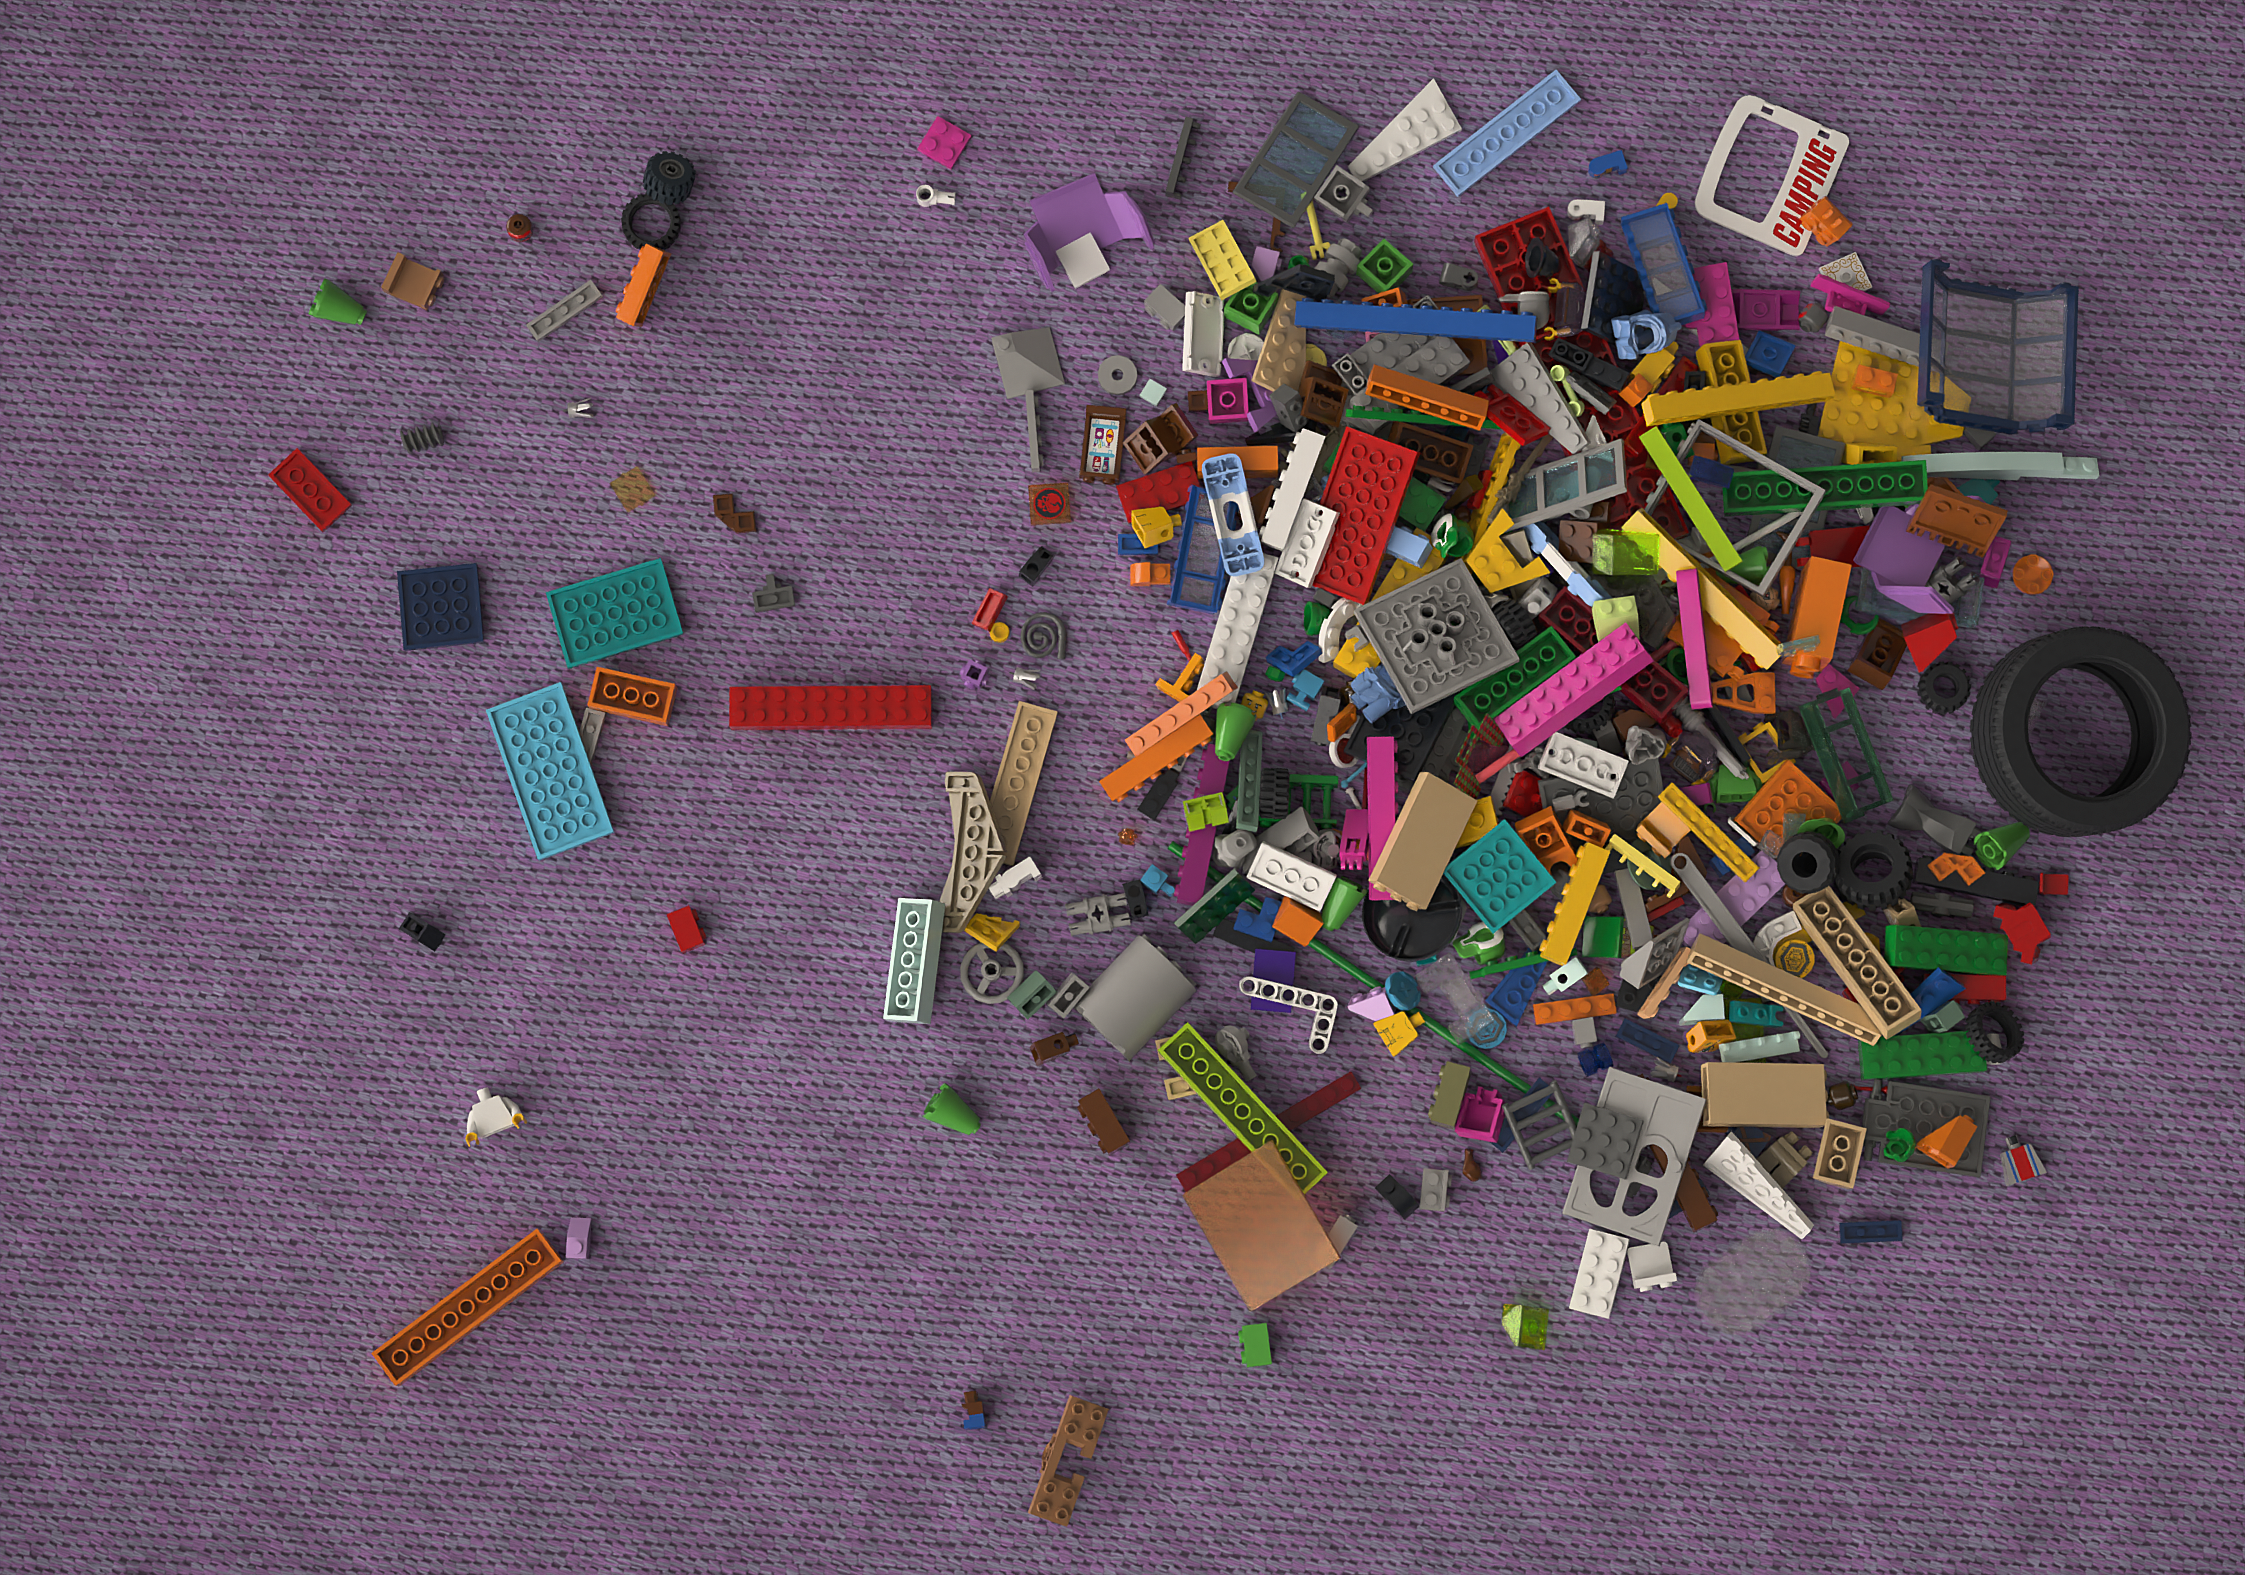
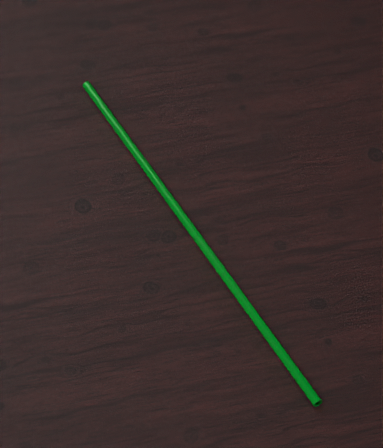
M1172 841L1168 850L1185 861V858L1181 857L1183 847ZM1211 866L1208 867L1207 876L1216 883H1219L1225 877ZM1252 894L1248 899L1244 900L1245 903L1257 911H1261L1263 902ZM1313 937L1309 942L1308 946L1369 988L1385 987L1382 983ZM1417 1007L1405 1011L1410 1016L1419 1012L1425 1021L1423 1025L1524 1094L1531 1088L1528 1083ZM1548 1099L1543 1107L1548 1108L1556 1103ZM1561 1111L1554 1113L1565 1121ZM1571 1114L1577 1127L1579 1118Z

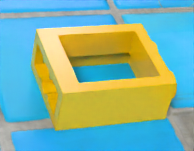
M1761 722L1752 728L1754 732L1747 735L1744 733L1738 737L1741 744L1744 745L1764 731H1767L1777 747L1778 744L1782 746L1779 748H1782L1781 753L1785 760L1788 759L1793 764L1796 763L1792 754L1783 751L1784 743L1782 740L1781 742L1778 741L1777 732L1770 722L1765 725ZM1751 758L1749 769L1756 773L1763 785L1785 760L1762 774Z

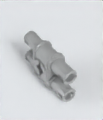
M1125 893L1112 896L1102 894L1103 896L1093 898L1085 897L1080 902L1066 903L1067 917L1081 913L1088 914L1087 921L1069 923L1070 929L1078 928L1070 930L1071 936L1084 933L1093 935V933L1108 930L1111 932L1116 927L1130 926L1129 913L1114 916L1108 915L1109 908L1127 906ZM1096 906L1100 912L1104 913V915H1101L1100 923L1096 917H1092Z

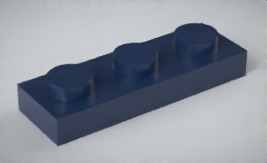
M1624 1018L1615 1036L1671 1064L1680 1046Z
M1901 1220L1839 1223L1840 1244L1903 1241Z

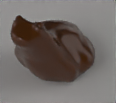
M1458 506L1455 509L1454 515L1457 519L1467 523L1471 521L1470 511L1466 506Z
M1466 1148L1464 1151L1465 1159L1462 1173L1470 1181L1476 1182L1482 1178V1171L1479 1164L1474 1161L1473 1149Z

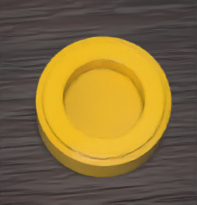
M1002 622L994 623L989 632L991 639L997 643L1005 642L1010 635L1008 626Z

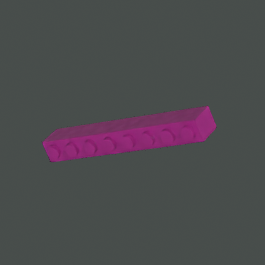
M1208 743L1207 749L1202 751L1201 760L1205 762L1204 767L1199 768L1197 780H1201L1199 788L1195 787L1193 799L1224 792L1229 761H1223L1215 754L1214 744ZM1207 824L1205 825L1206 828L1189 832L1187 827L1185 838H1189L1188 846L1184 845L1181 857L1185 858L1184 865L1179 866L1178 877H1181L1180 885L1176 884L1174 896L1177 897L1176 903L1193 906L1203 897L1217 825Z

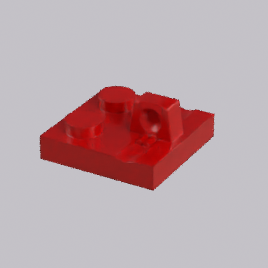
M1524 770L1516 773L1502 806L1525 818L1541 811L1542 803L1538 780L1541 779Z

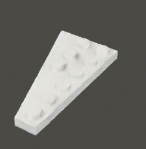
M1434 78L1348 166L1352 176L1364 182L1462 131Z
M1732 1131L1703 1164V1166L1799 1238L1803 1239L1813 1228L1814 1224Z

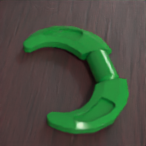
M1858 596L1847 597L1844 600L1840 623L1848 626L1851 629L1850 632L1855 635L1867 634L1874 630L1879 622V616L1875 615L1873 620L1868 623L1856 624L1849 617V607L1852 602L1858 599Z

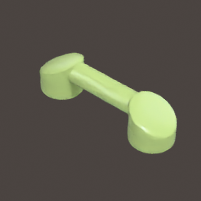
M1563 365L1553 366L1550 371L1554 381L1562 382L1570 400L1568 405L1576 417L1581 416L1584 412V403L1578 400L1575 391L1571 388V384L1566 381V377L1570 374L1569 369Z

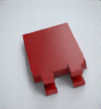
M1495 385L1487 388L1489 391L1487 394L1482 391L1474 394L1476 397L1489 401L1486 416L1520 445L1525 446L1549 434L1551 428L1513 396L1509 393L1504 394Z
M1870 526L1809 531V537L1799 538L1795 547L1810 546L1811 556L1851 564V568L1862 567L1856 564L1853 559ZM1810 557L1796 559L1797 567L1805 566Z

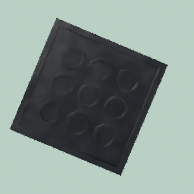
M1600 251L1593 252L1581 329L1616 346L1615 341L1617 338L1614 337L1611 319L1642 311L1644 304V290L1636 269Z

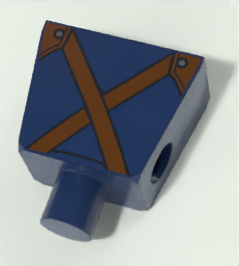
M1728 1127V1132L1724 1133L1728 1136L1732 1131L1755 1159L1772 1138L1771 1135L1756 1127Z

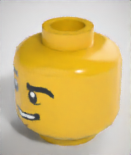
M1253 690L1252 693L1244 694L1241 705L1252 710L1251 714L1253 716L1256 714L1257 721V719L1264 717L1268 701L1263 698V693Z

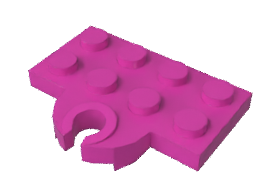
M1727 262L1694 268L1695 274L1692 275L1694 281L1698 280L1701 288L1699 295L1701 299L1705 300L1707 310L1705 311L1704 319L1682 325V327L1697 329L1700 347L1707 343L1740 340Z

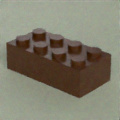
M1393 421L1387 440L1420 452L1415 471L1457 484L1463 482L1474 446L1400 421Z

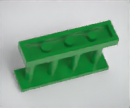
M1290 774L1288 815L1290 814L1291 789L1293 787H1301L1303 789V808L1309 815L1311 812V790H1313V787L1322 788L1323 816L1322 819L1312 818L1316 827H1320L1321 830L1336 828L1337 820L1331 819V792L1334 788H1338V776ZM1259 816L1258 824L1259 827L1270 828L1282 819H1268Z

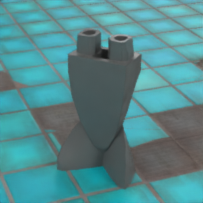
M1912 784L1908 785L1902 804L1887 823L1901 830H1922L1948 853L1961 856H1971L1974 848L1967 845L1966 842L1968 838L1974 841L1975 837L1982 832L1975 826L1977 823L1972 820L1935 808L1929 798Z

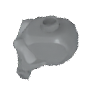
M1632 726L1628 729L1625 752L1632 764L1637 765L1645 762L1647 759H1656L1664 753L1667 747L1666 736L1661 730Z
M1238 829L1231 834L1218 835L1214 838L1213 860L1220 867H1233V869L1238 870L1242 867L1245 857L1257 847L1254 834L1248 830Z

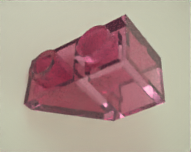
M1477 741L1466 765L1473 773H1479L1501 758L1508 751V746L1502 743L1501 747H1497L1486 742ZM1466 744L1463 750V759L1470 747V744Z

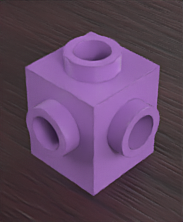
M969 659L968 663L964 664L960 671V675H962L961 680L964 682L963 685L972 690L975 688L980 690L982 685L986 686L990 678L986 664L979 660L974 662ZM977 673L979 675L978 679L971 678L972 674Z

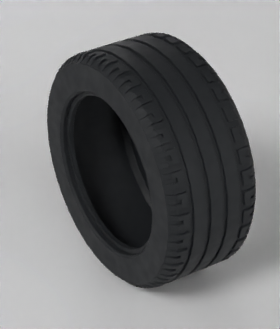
M2082 626L2064 629L2031 639L2020 644L2019 647H2015L2005 655V658H2001L1993 667L1994 670L1990 671L1983 681L1984 685L1980 687L1976 696L1977 701L1974 702L1971 714L1973 719L1970 720V732L1972 733L1970 742L1971 750L1974 753L1972 755L1974 764L1979 770L1978 775L1982 783H1985L1987 786L1986 790L1991 797L1997 800L1996 803L2004 811H2008L2009 815L2018 822L2022 821L2023 825L2033 830L2038 829L2041 833L2054 834L2060 837H2082L2125 829L2142 821L2143 818H2147L2157 810L2156 808L2161 807L2169 798L2168 795L2173 793L2178 785L2177 781L2182 778L2186 768L2184 765L2188 762L2190 753L2189 745H2191L2192 736L2190 727L2192 726L2190 722L2191 716L2188 715L2189 706L2186 702L2187 699L2183 696L2184 691L2179 681L2175 679L2176 675L2169 666L2164 664L2165 661L2157 653L2152 652V648L2143 642H2138V639L2128 634H2122L2121 631L2110 628L2106 630L2105 627ZM2064 668L2088 672L2108 684L2122 701L2130 722L2131 748L2125 767L2110 787L2094 797L2071 793L2054 783L2038 765L2029 742V714L2035 696L2052 675Z

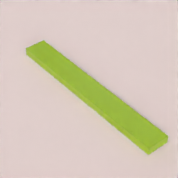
M1657 426L1639 436L1724 572L1726 573L1742 563L1740 556Z

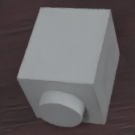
M1593 1017L1573 1020L1571 1025L1575 1046L1580 1045L1581 1049L1593 1047L1592 1043L1597 1042Z

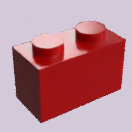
M688 905L666 914L683 954L706 945L704 940L707 939L703 927L699 928L697 921L700 919L696 909L692 910Z

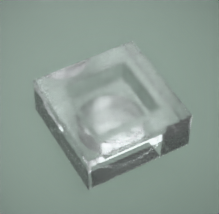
M1767 830L1757 848L1774 859L1777 858L1785 840L1773 831Z

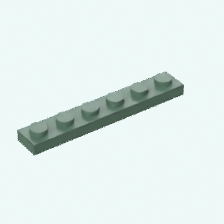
M1250 730L1240 749L1236 829L1254 832L1257 831L1259 817L1263 732Z

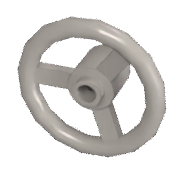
M980 942L972 946L963 957L960 966L961 982L966 992L975 1000L986 1004L1004 1002L1022 984L1024 978L1023 962L1018 952L1009 944L1004 943L1000 950L1005 951L1012 957L1016 968L1001 967L997 961L988 958L984 949L989 947ZM976 954L983 963L981 973L984 977L977 990L972 986L968 978V967L971 959ZM994 968L996 973L989 975V969ZM1001 976H1016L1013 985L1006 992L995 996L984 994L990 982L999 980Z

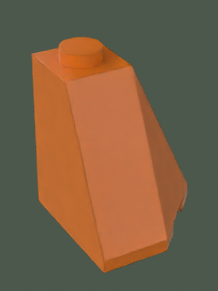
M1959 1115L1917 1141L1916 1148L1947 1169L1952 1168L1957 1164L1978 1126L1973 1124L1975 1121L1967 1115L1963 1117Z

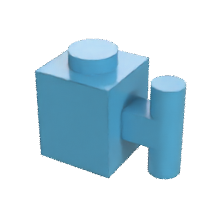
M1303 669L1292 680V683H1294L1293 689L1299 692L1298 695L1295 696L1289 693L1286 700L1307 712L1310 704L1304 701L1307 697L1314 701L1324 685V680Z
M1152 864L1141 878V884L1156 895L1162 890L1169 897L1174 896V887L1166 883L1168 875Z

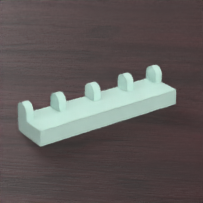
M1799 1031L1719 1044L1722 1062L1736 1063L1799 1052L1798 1039H1800Z

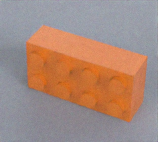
M597 667L587 706L590 709L669 726L678 688L673 683Z

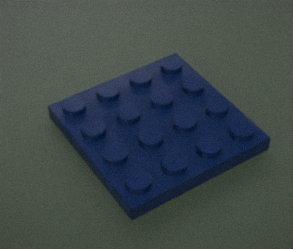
M477 563L397 571L404 651L484 643Z

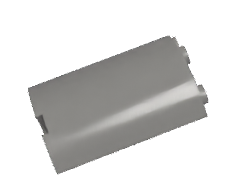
M1145 934L1142 937L1138 935L1089 986L1090 988L1073 1007L1128 1061L1196 992L1194 987L1197 985L1189 976L1185 977L1181 973L1182 968L1174 960L1170 962L1166 958L1167 953L1161 947L1155 948L1151 945L1153 942Z

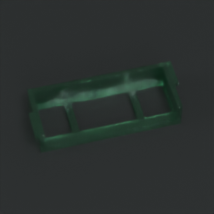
M1850 687L1840 691L1835 688L1817 695L1816 700L1799 706L1844 824L1865 816V811L1894 801ZM1841 696L1849 719L1826 727L1818 704ZM1852 724L1870 772L1847 780L1829 733ZM1873 777L1881 800L1858 809L1850 786Z

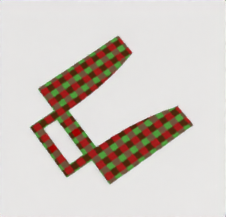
M1487 713L1479 729L1472 724L1455 760L1461 768L1453 784L1475 800L1481 787L1472 770L1466 765L1478 738H1481L1490 745L1501 747L1505 739L1497 723ZM1473 732L1475 736L1470 744V747L1464 759L1462 760L1460 757L1470 738L1471 733Z

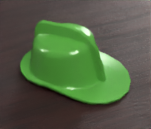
M1826 817L1804 822L1797 834L1803 832L1820 833L1830 839L1836 848L1840 847L1845 839L1844 830L1834 820Z

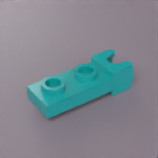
M1730 1001L1729 1022L1770 1028L1781 1027L1783 1022L1777 1020L1775 1014L1777 1011H1783L1784 1008L1778 1005Z

